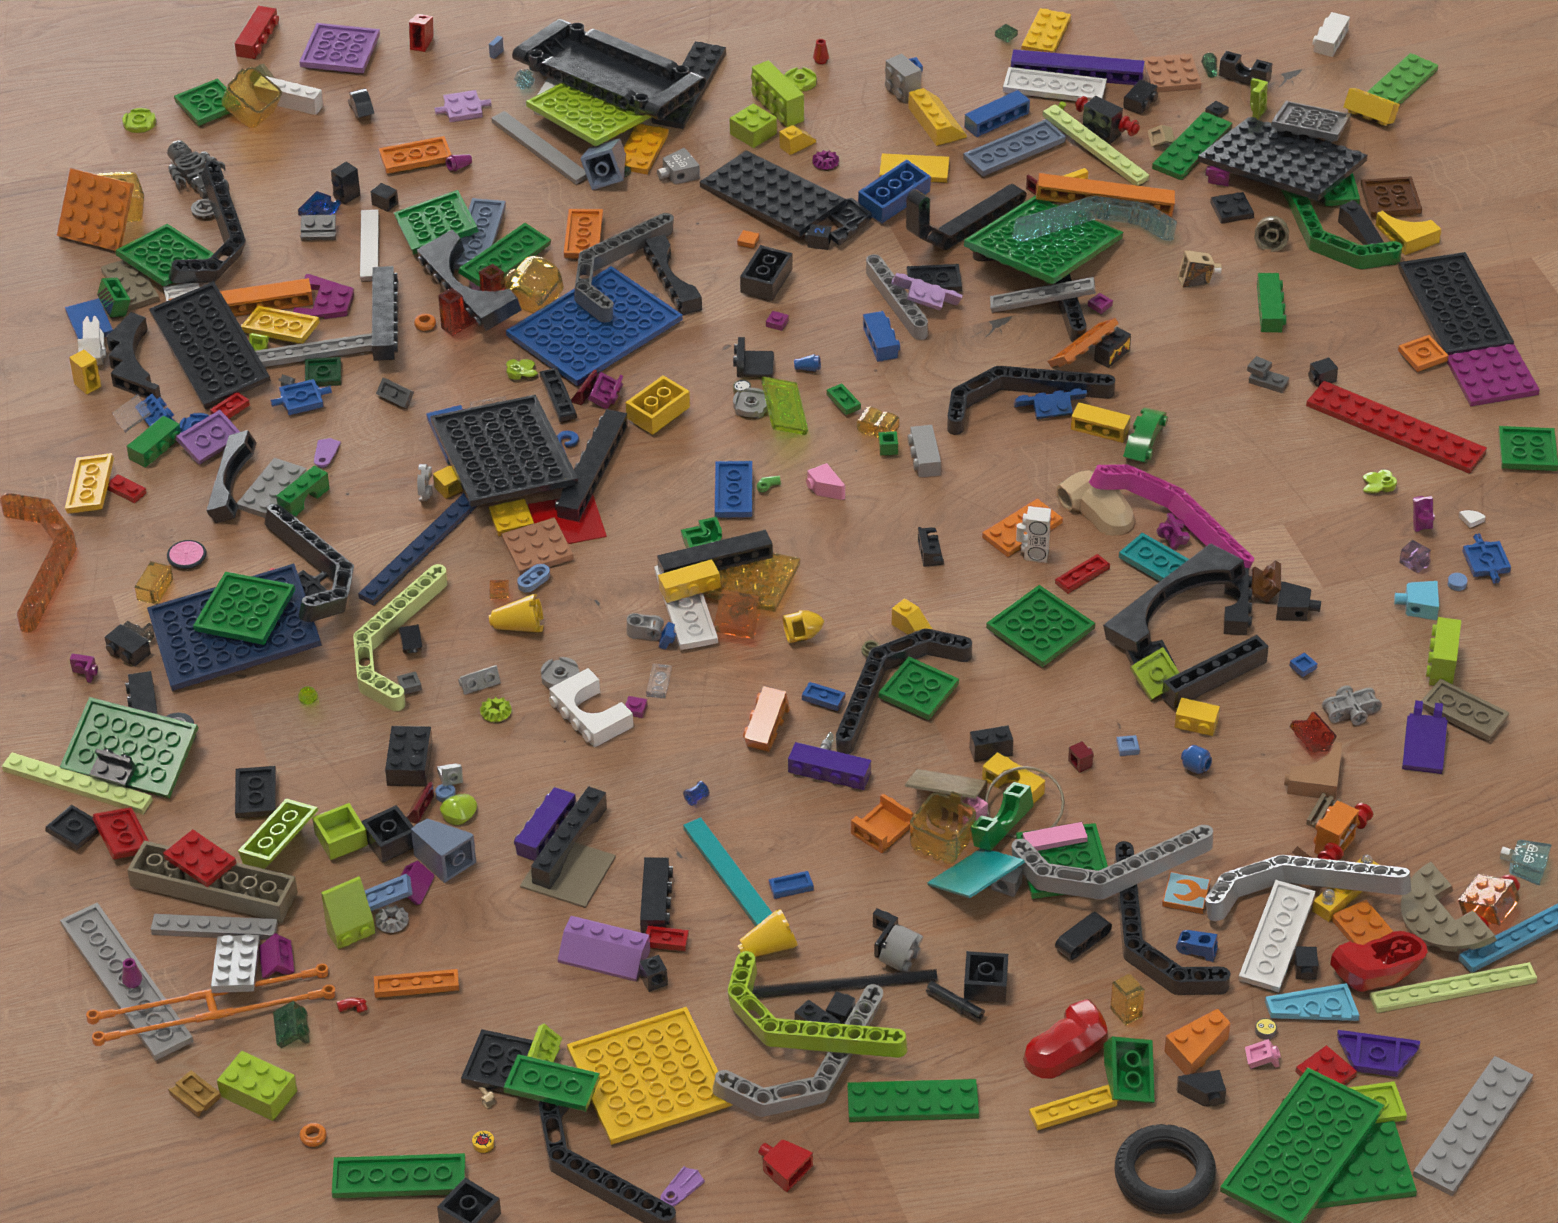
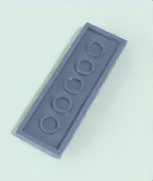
M1045 119L963 153V159L980 175L985 176L1066 142V136Z
M472 198L468 210L479 232L460 238L465 251L458 259L455 269L459 270L461 266L495 243L506 208V201Z

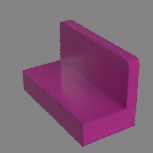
M417 860L405 866L401 876L407 874L410 877L412 895L407 898L414 904L419 905L434 878V874Z
M274 933L259 947L261 972L264 979H267L275 971L284 975L294 973L291 940Z

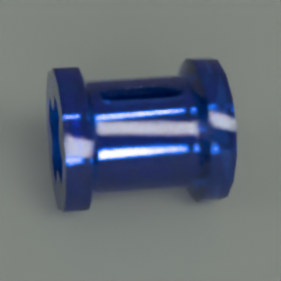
M698 781L696 786L683 791L685 800L691 806H694L698 800L703 797L706 798L710 794L709 788L703 781Z

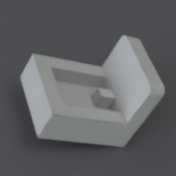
M455 763L437 767V773L443 786L463 783L462 766L460 764L457 765Z

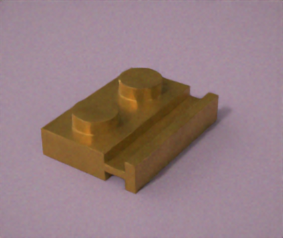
M192 1070L177 1081L173 1088L170 1087L168 1089L169 1095L198 1117L202 1111H206L221 1099L220 1092Z

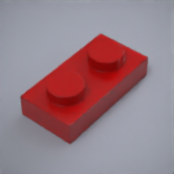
M236 392L210 409V414L212 415L221 410L230 419L250 406L249 399Z
M119 474L109 481L107 487L108 491L134 504L147 493L145 487Z
M655 926L647 927L646 934L650 937V948L686 951L689 930Z

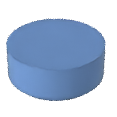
M1452 573L1448 577L1449 588L1455 591L1464 590L1467 586V577L1461 573Z
M439 785L435 790L436 799L443 803L447 798L456 795L455 787L453 785Z

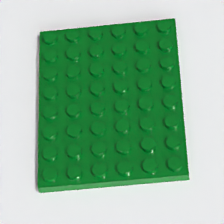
M1034 196L965 239L964 247L969 248L973 252L981 253L987 258H993L1001 264L1014 267L1018 271L1026 272L1032 277L1040 278L1046 283L1054 284L1122 239L1124 232L1050 201L1038 200Z

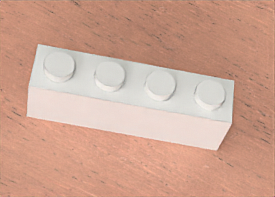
M263 75L255 84L257 101L317 115L323 107L321 89Z

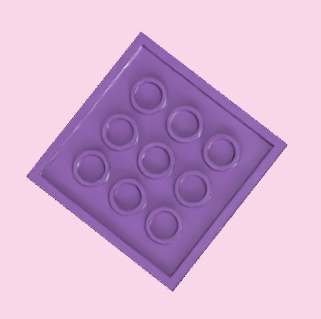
M316 23L299 61L300 67L364 73L380 36V29Z

